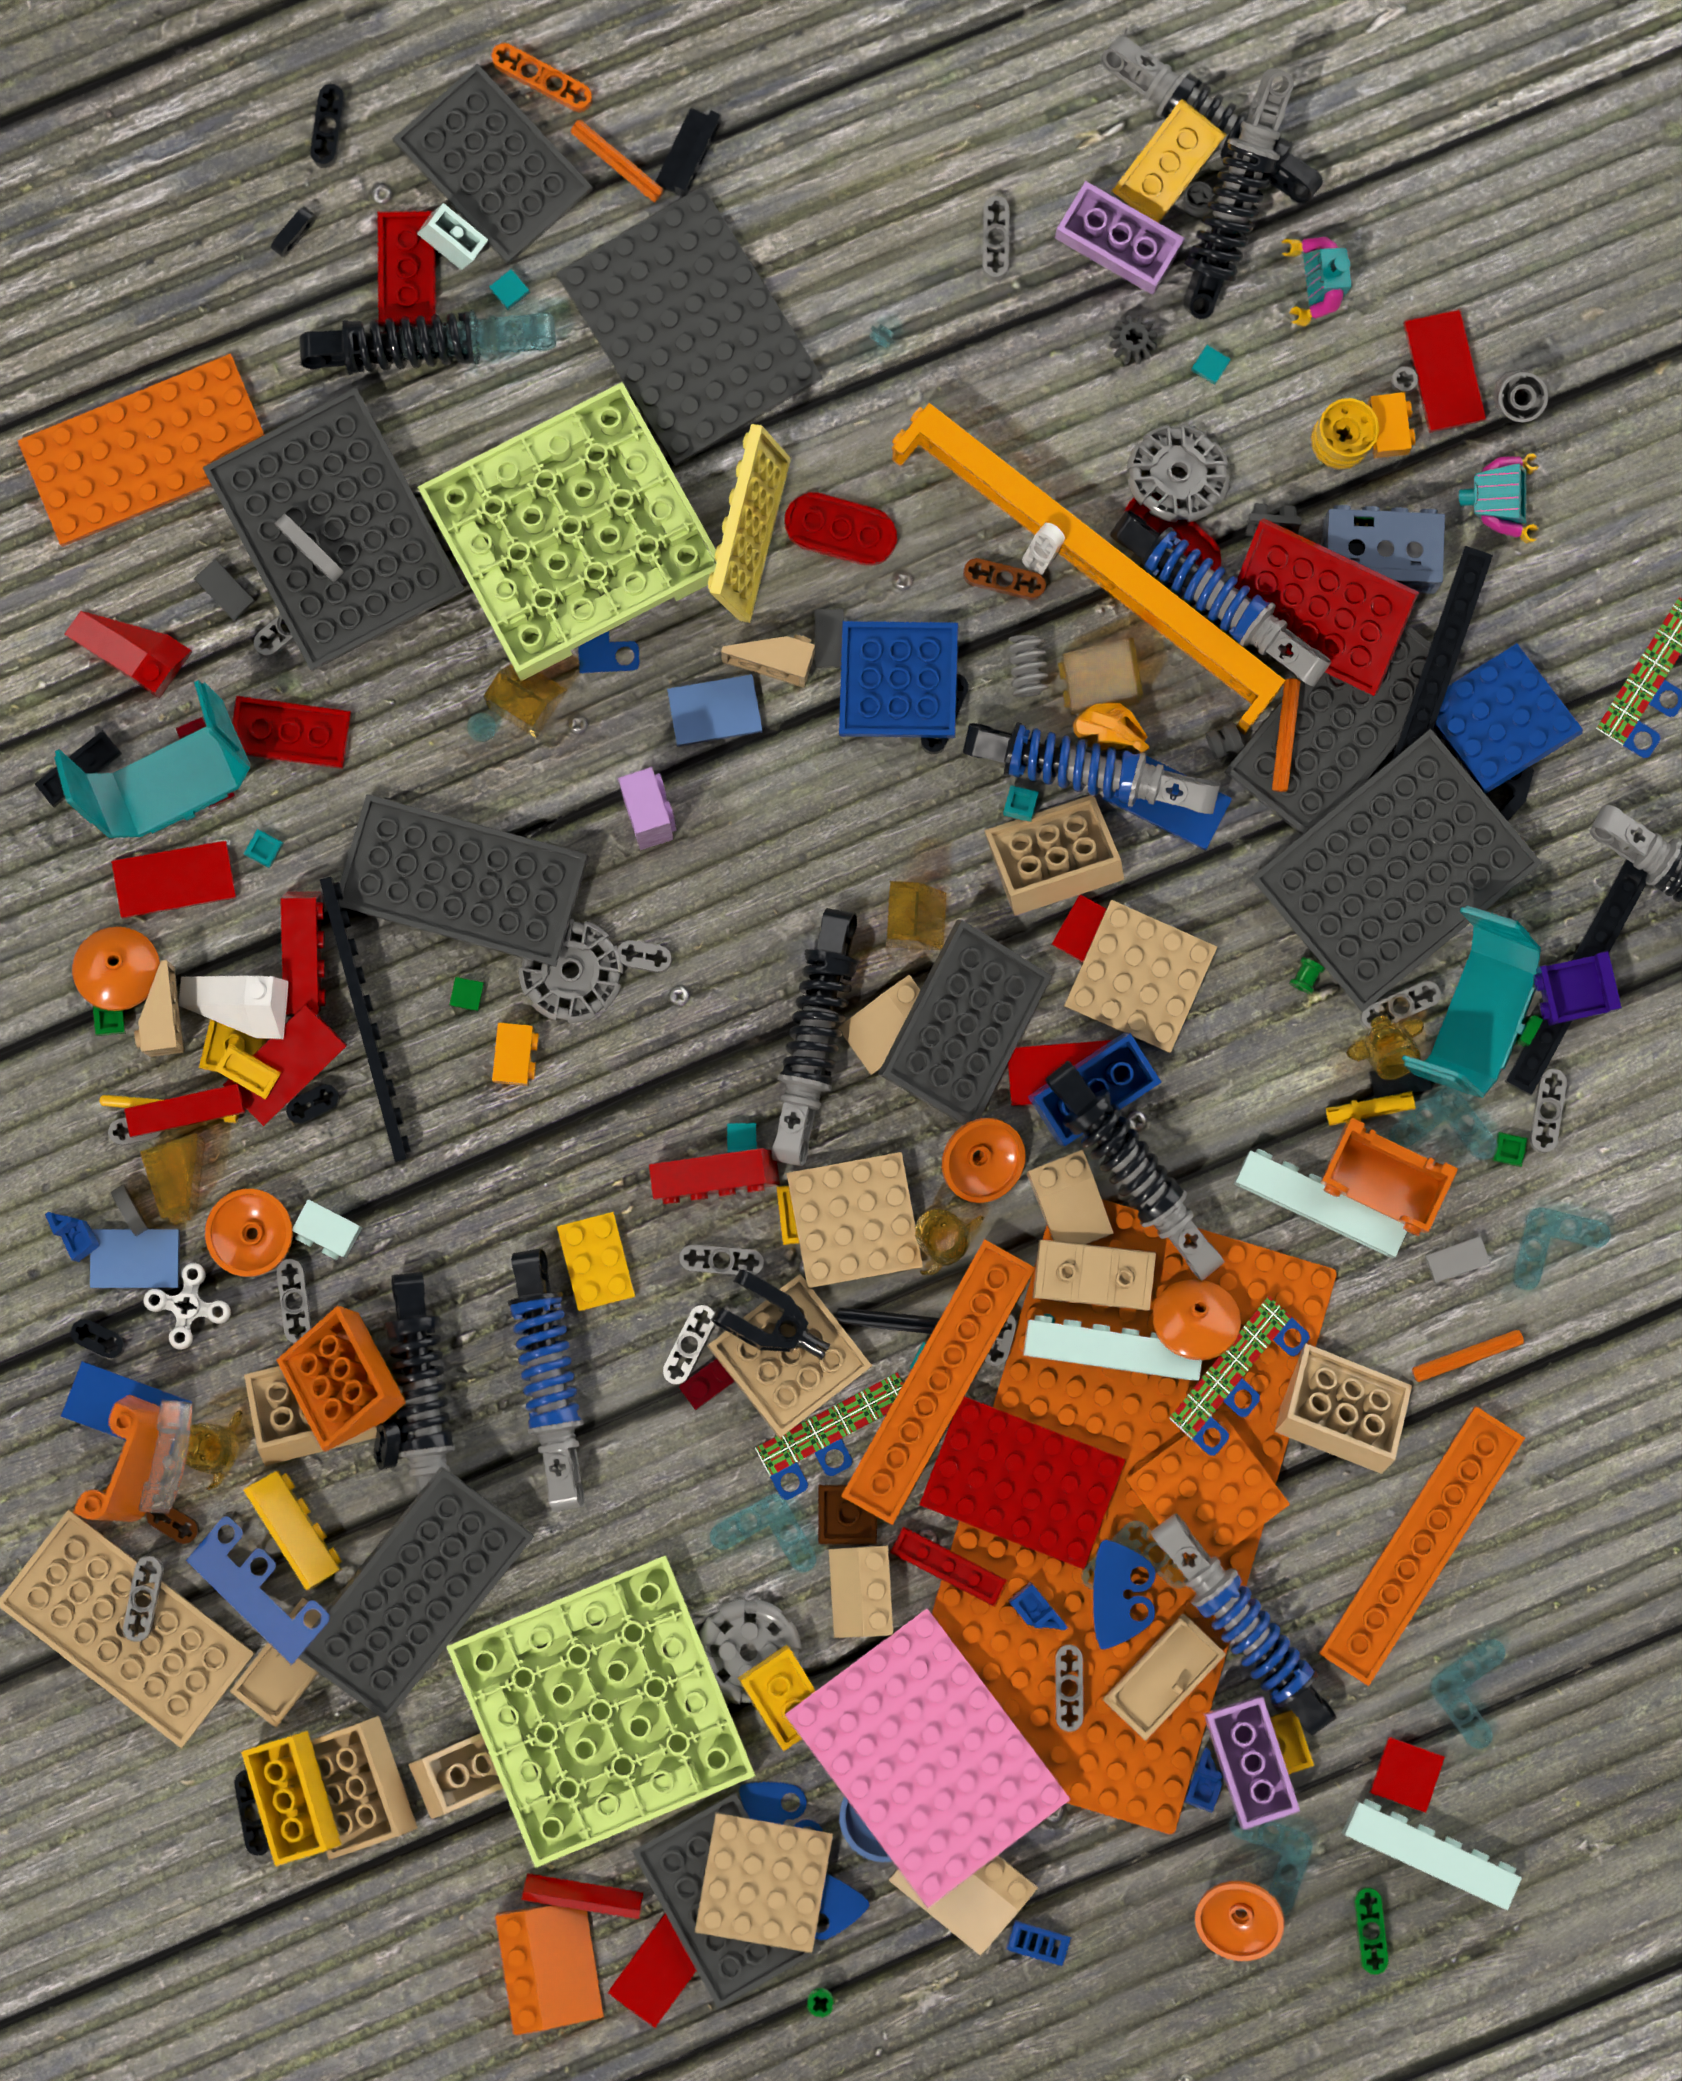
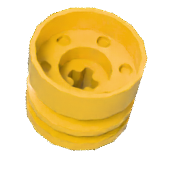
M1345 398L1331 403L1314 425L1311 434L1312 450L1318 460L1326 466L1338 470L1349 469L1359 464L1377 441L1379 434L1377 416L1371 407L1357 399ZM1341 433L1345 435L1344 442L1339 440Z

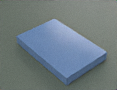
M753 674L667 689L677 747L762 732Z
M92 1229L100 1246L90 1253V1288H179V1229H148L138 1236H135L131 1229Z

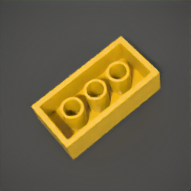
M308 1730L241 1751L275 1866L322 1853L342 1845Z

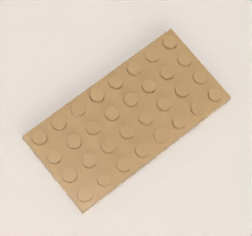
M68 1510L0 1597V1608L182 1749L255 1655V1652L163 1581H161L154 1621L149 1637L139 1642L127 1639L123 1632V1625L137 1561L78 1515L74 1514L73 1511ZM142 1566V1571L146 1572L145 1582L138 1580V1586L147 1585L154 1589L155 1583H149L150 1575L153 1573ZM146 1590L139 1591L135 1596L136 1604L142 1608L150 1605L152 1600L150 1593ZM133 1609L132 1615H138L136 1624L130 1625V1629L134 1631V1636L138 1637L140 1632L145 1631V1627L141 1626L142 1616L148 1618L149 1612H137Z

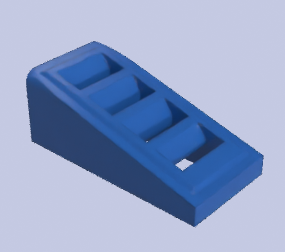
M1014 1920L1006 1950L1063 1966L1071 1937ZM1025 1930L1027 1934L1023 1947L1017 1944L1021 1931ZM1035 1933L1038 1934L1034 1950L1028 1948L1032 1935ZM1044 1936L1049 1937L1045 1954L1040 1953ZM1056 1939L1061 1941L1057 1956L1053 1957L1051 1952Z

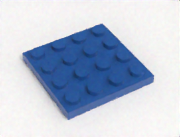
M843 621L839 735L844 737L955 738L958 623Z
M1518 644L1513 645L1450 684L1435 723L1437 731L1485 794L1583 734L1582 727Z

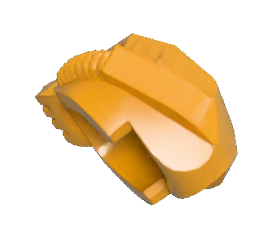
M1121 703L1094 704L1081 712L1074 721L1073 730L1075 735L1080 739L1087 740V747L1089 748L1094 743H1099L1101 750L1107 751L1108 747H1114L1116 751L1127 750L1132 754H1141V752L1143 753L1149 749V745L1145 743L1148 736L1133 713Z

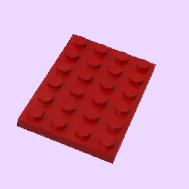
M1265 518L1259 521L1238 575V582L1235 585V588L1238 590L1244 585L1250 587L1247 597L1251 600L1255 595H1260L1264 601L1274 603L1276 605L1273 613L1275 618L1277 617L1279 621L1282 619L1288 623L1286 627L1288 630L1330 659L1331 664L1325 673L1373 696L1378 693L1419 594L1418 591ZM1291 644L1286 645V646H1285V647L1287 648L1286 654H1288V655L1294 654V653L1291 651V648H1292L1293 646H1292Z
M964 1396L952 1417L919 1505L1084 1570L1126 1459Z

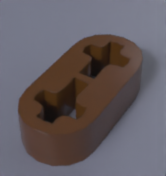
M156 1502L146 1512V1519L152 1527L179 1543H191L199 1535L197 1522L168 1503ZM164 1507L166 1509L165 1515L172 1519L170 1524L164 1520H160L158 1523L155 1522L156 1515L153 1514L154 1510H161ZM176 1522L180 1525L190 1523L192 1535L181 1538V1531L174 1527V1524Z

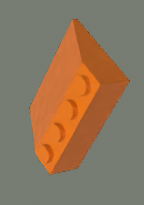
M336 1306L276 1359L322 1451L326 1452L379 1425L406 1403L360 1314L350 1309Z
M547 1904L500 1912L495 1915L514 2035L544 2031L604 2017L587 1911Z

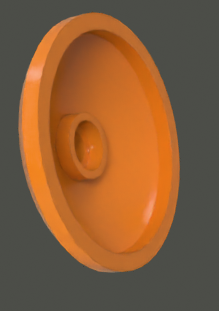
M109 927L93 933L80 945L73 959L72 975L77 990L87 1002L103 1010L122 1011L133 1008L147 999L160 960L154 945L142 933L127 927ZM111 959L119 960L115 966L109 965V961Z
M979 1118L960 1127L949 1139L942 1156V1173L948 1187L960 1198L974 1203L990 1202L1005 1195L1017 1183L1025 1165V1147L1020 1135L1008 1123L996 1118ZM979 1150V1155L973 1158V1154Z
M240 1189L221 1198L209 1213L205 1226L206 1245L214 1261L227 1272L244 1277L263 1275L276 1268L286 1257L293 1237L291 1218L284 1205L273 1195L258 1189ZM253 1228L258 1232L255 1239L249 1237V1231Z
M1187 1279L1170 1285L1160 1294L1153 1310V1326L1159 1340L1173 1353L1191 1360H1208L1222 1355L1232 1347L1240 1331L1241 1316L1235 1300L1222 1287L1206 1280ZM1195 1308H1202L1204 1312H1197Z
M1244 1881L1220 1883L1210 1888L1201 1897L1197 1905L1195 1925L1201 1940L1210 1950L1230 1960L1251 1961L1266 1956L1277 1947L1284 1931V1915L1279 1903L1268 1891L1253 1883ZM1238 1909H1244L1246 1912H1241Z

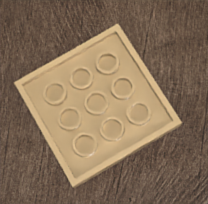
M1110 900L1064 1007L1123 1033H1131L1134 1038L1171 1053L1217 946Z
M902 1152L787 1173L808 1288L923 1267Z
M801 1274L779 1290L792 1297L809 1323L807 1326L808 1332L831 1344L822 1361L800 1347L798 1349L795 1348L793 1352L758 1350L727 1331L708 1344V1348L779 1439L872 1367L871 1363L813 1289L807 1287V1282ZM765 1300L742 1319L771 1334L775 1329L777 1321L783 1314L779 1311V1307ZM791 1324L781 1325L780 1332L783 1336L792 1337L796 1334V1330Z
M716 1813L695 1932L812 1953L833 1834Z

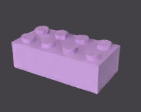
M1087 181L1084 182L1057 227L1055 239L1152 295L1156 292L1177 257L1185 239Z
M650 767L619 777L622 796L640 850L673 840L672 832L677 830L660 773L654 775L653 769Z
M1258 1695L1203 1713L1240 1827L1245 1830L1300 1812L1263 1696Z

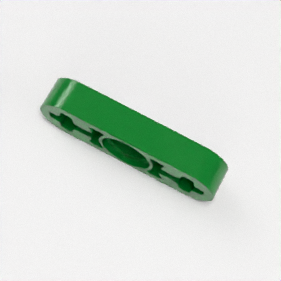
M1362 1887L1357 1890L1353 1899L1360 1963L1366 1972L1378 1975L1383 1973L1388 1966L1382 1898L1375 1889ZM1365 1893H1369L1371 1897L1376 1899L1374 1903H1371L1370 1907L1372 1914L1378 1912V1918L1365 1917L1361 1919V1914L1367 1915L1366 1906L1360 1904V1899L1365 1898ZM1369 1922H1374L1379 1927V1934L1374 1939H1367L1363 1935V1927ZM1381 1942V1948L1375 1947L1376 1956L1382 1958V1962L1377 1963V1968L1373 1969L1371 1964L1366 1963V1960L1372 1956L1371 1948L1364 1949V1944L1375 1945Z

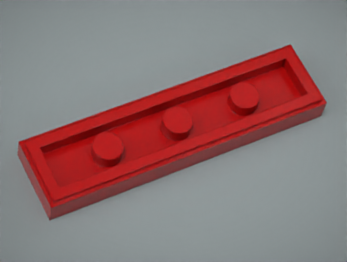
M239 1084L124 1108L129 1137L131 1138L245 1113Z
M904 1526L890 1552L994 1607L1008 1582L1007 1579Z
M527 1873L522 1900L639 1919L644 1892Z

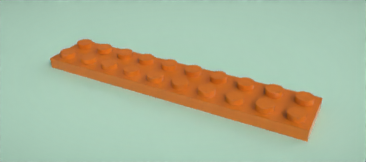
M984 1239L841 1497L893 1525L1033 1274L1035 1267Z
M1477 1406L1473 1407L1318 1652L1319 1655L1365 1685L1369 1686L1525 1440V1437Z

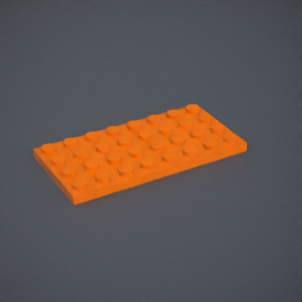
M230 353L17 441L61 547H64L212 486L202 467L265 434Z

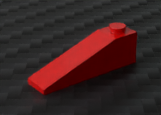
M84 611L78 613L64 633L65 636L159 699L192 653V650L167 634Z

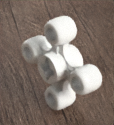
M189 1263L183 1268L182 1279L184 1287L178 1295L169 1296L160 1289H151L145 1293L143 1303L148 1310L152 1312L170 1310L175 1314L176 1325L170 1331L169 1342L178 1350H184L192 1344L191 1324L196 1318L207 1317L213 1323L222 1324L231 1315V1309L226 1302L214 1301L206 1303L200 1299L198 1288L204 1282L206 1272L197 1263ZM196 1269L198 1276L196 1279L191 1280L189 1273L191 1270ZM158 1295L160 1302L154 1306L151 1303V1299L153 1296ZM188 1298H190L189 1302L194 1304L197 1309L188 1310L187 1314H185V1310L178 1306V1303H186ZM222 1307L223 1315L217 1318L214 1311L216 1308ZM179 1333H184L185 1335L183 1343H178L176 1340Z

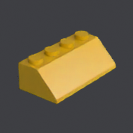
M275 1471L246 1487L243 1491L304 1588L311 1590L340 1572L342 1569L339 1564L343 1561L334 1547L331 1549L327 1547L323 1540L327 1536L318 1522L313 1524L308 1517L311 1510L302 1497L297 1499L292 1489L295 1488V1485L287 1473L282 1475L280 1471Z

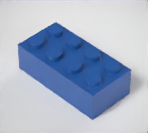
M1131 1033L1119 1035L1074 1065L1093 1093L1101 1089H1107L1111 1097L1110 1105H1118L1120 1110L1161 1083V1080ZM1045 1084L1028 1096L1058 1145L1066 1146L1083 1135V1133L1073 1135L1069 1128L1063 1125V1119L1070 1110L1048 1084Z

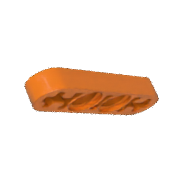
M500 43L493 49L492 62L500 72L575 112H584L590 108L592 93L585 84L511 44ZM506 52H509L510 59L516 63L518 62L516 71L513 70L514 64L505 60L503 63H500L498 55H504ZM527 64L535 65L538 69L537 74L532 78H527L521 73L522 68ZM551 78H559L563 83L560 90L550 91L546 86L547 81ZM568 84L572 85L570 86V92L575 95L583 92L586 101L580 100L578 104L575 103L574 96L566 93Z

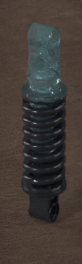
M470 310L458 313L459 321H456L453 313L447 314L446 322H441L440 316L433 314L431 316V323L427 324L425 323V318L422 315H418L415 325H410L408 317H402L399 330L395 329L394 320L387 318L385 320V331L380 332L378 320L372 319L370 321V333H365L363 323L360 320H343L342 330L308 331L300 335V364L302 367L312 370L324 367L345 366L348 375L364 372V367L367 371L373 372L377 366V359L381 369L385 371L391 368L393 360L398 369H404L408 360L414 368L421 367L423 359H425L428 366L434 367L438 362V358L441 359L444 365L449 366L453 361V356H456L460 364L475 363V365H479L481 355L491 353L493 356H499V353H517L534 350L547 351L553 349L556 346L555 318L552 314L541 312L531 315H510L507 317L490 315L488 319H478L475 311Z

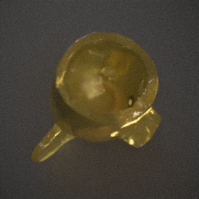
M1378 1016L1371 1021V1029L1367 1032L1365 1039L1352 1044L1346 1052L1349 1058L1357 1062L1367 1059L1380 1078L1385 1080L1400 1078L1411 1072L1404 1066L1403 1055L1421 1060L1419 1048L1413 1037L1423 1031L1424 1024L1419 1019L1408 1020L1399 1024L1391 1021L1388 1016Z
M934 1209L922 1214L915 1225V1238L922 1251L934 1263L931 1268L921 1270L920 1273L922 1275H934L943 1266H949L958 1262L970 1247L971 1232L981 1225L985 1217L978 1216L966 1225L957 1215L947 1210Z
M242 1410L237 1411L233 1415L228 1426L217 1423H197L184 1430L177 1441L178 1453L188 1467L205 1474H213L212 1484L206 1487L208 1491L218 1487L223 1482L225 1473L229 1471L237 1460L239 1442L235 1430L241 1423Z

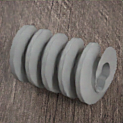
M1034 635L1008 638L1009 641L1016 643L1009 647V651L1017 654L1010 658L1011 664L1017 665V667L1011 670V674L1019 677L1012 681V686L1019 688V690L1013 692V696L1031 697L1040 695L1041 691L1049 688V685L1040 683V680L1048 677V674L1039 671V668L1046 666L1047 662L1038 660V657L1046 654L1045 650L1038 649L1037 647L1045 643V639Z

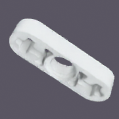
M1044 523L1035 534L1022 558L1024 566L1029 571L1042 575L1053 562L1065 540L1063 532L1052 523Z
M699 1305L690 1312L663 1367V1375L671 1384H682L688 1379L714 1326L712 1321L709 1324L704 1323L700 1332H705L703 1338L694 1332L687 1331L689 1325L695 1329L698 1322L694 1318L696 1313L701 1314L703 1311H707V1317L711 1320L714 1311L708 1306ZM687 1336L694 1337L698 1342L697 1350L690 1354L685 1353L681 1349V1341ZM677 1351L681 1356L691 1358L692 1361L690 1365L684 1361L681 1370L685 1372L683 1377L677 1376L676 1379L670 1378L672 1373L668 1368L670 1365H677L679 1358H674Z

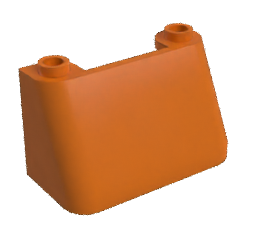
M1354 1118L1349 1119L1341 1132L1321 1179V1184L1325 1186L1323 1191L1338 1198L1342 1194L1404 1224L1403 1229L1411 1234L1419 1236L1420 1232L1428 1233L1458 1168L1446 1162L1443 1165L1435 1162L1433 1165L1435 1159L1421 1156L1376 1134V1131L1372 1129L1366 1133L1365 1123Z
M129 1394L115 1402L109 1418V1426L113 1433L126 1439L112 1479L107 1488L102 1491L92 1489L81 1494L74 1509V1514L86 1519L134 1522L144 1517L179 1430V1419L175 1413Z

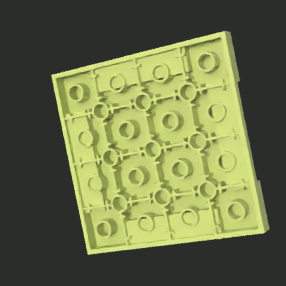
M623 382L418 486L426 506L459 564L520 681L572 655V649L673 597L678 601L708 585L709 576L715 571L717 563L715 561L716 549Z
M666 1555L446 1646L535 1868L756 1775Z

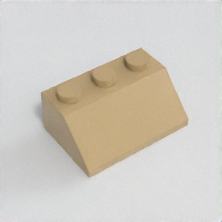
M888 1546L829 1549L834 1638L893 1635Z

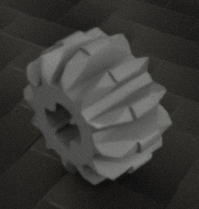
M1130 315L1126 316V324L1118 320L1115 324L1117 330L1110 331V337L1114 340L1110 341L1109 347L1113 349L1118 348L1114 354L1115 358L1125 355V364L1129 363L1130 358H1134V362L1138 365L1141 363V356L1149 360L1151 358L1149 350L1153 351L1157 348V344L1153 340L1157 338L1158 334L1154 331L1149 332L1153 325L1151 322L1146 323L1144 326L1142 325V316H1138L1136 322H1133ZM1130 335H1133L1134 339L1138 340L1137 345H1133V342L1130 340L1128 341Z

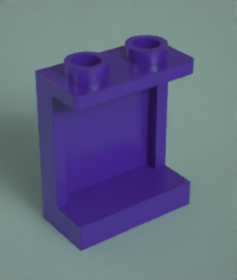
M1609 951L1554 965L1539 966L1536 969L1537 974L1533 975L1536 991H1541L1543 1002L1540 1003L1541 1015L1543 1020H1548L1549 1026L1615 1012L1622 1008Z

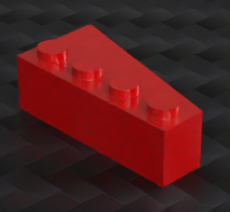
M322 891L286 892L281 897L282 979L289 981L286 1014H296L305 1004L316 1014H319L321 1006H326V990L321 989V977H325V960H321V949L325 947V933L321 931V920L324 919Z
M763 1148L649 1164L653 1199L662 1200L663 1205L680 1203V1198L691 1197V1201L708 1199V1194L719 1193V1197L737 1195L736 1191L747 1190V1193L765 1191L764 1187L780 1185L777 1161L772 1159V1150Z

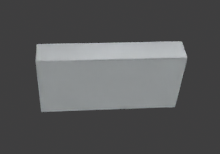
M1481 1236L1425 1256L1434 1283L1491 1263Z

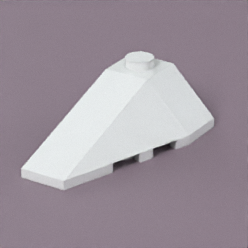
M270 976L181 977L179 1006L254 1038L284 1039L289 981Z

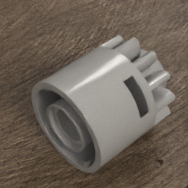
M1516 370L1509 373L1505 372L1504 376L1495 382L1496 386L1492 392L1494 406L1503 416L1517 422H1529L1539 417L1545 410L1548 402V391L1546 385L1538 376L1526 371ZM1523 389L1524 397L1520 402L1516 403L1514 395L1517 390Z

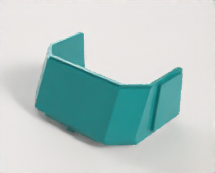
M196 680L194 685L207 726L113 773H85L60 749L55 751L56 756L54 759L66 802L108 838L142 837L150 832L152 834L184 818L188 821L196 817V812L228 797L229 793L240 788L251 764L231 722L224 701L205 682L201 683L199 680Z
M1466 905L1465 908L1461 907L1459 912L1474 926L1471 952L1432 1052L1425 1061L1403 1055L1402 1060L1405 1062L1404 1066L1416 1076L1466 1094L1483 1098L1497 1082L1501 1070L1505 1069L1518 1034L1522 1035L1526 1027L1522 1023L1536 990L1533 988V975L1537 974L1536 969L1539 967L1541 947L1518 921Z

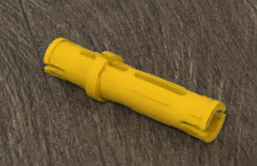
M1412 1091L1367 1101L1357 1102V1100H1352L1350 1104L1327 1107L1326 1115L1329 1126L1345 1123L1351 1118L1361 1122L1362 1119L1415 1110V1102Z

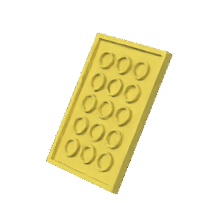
M751 424L750 431L745 434L743 439V449L745 451L743 459L739 460L736 467V477L738 479L736 487L732 488L730 492L729 504L731 507L729 515L723 520L722 532L724 535L722 543L716 548L715 561L717 563L715 571L710 574L708 580L709 593L739 621L748 623L751 621L791 460L790 456L761 425Z

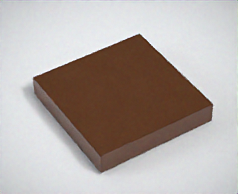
M818 1485V1544H877V1516L841 1497L847 1485Z

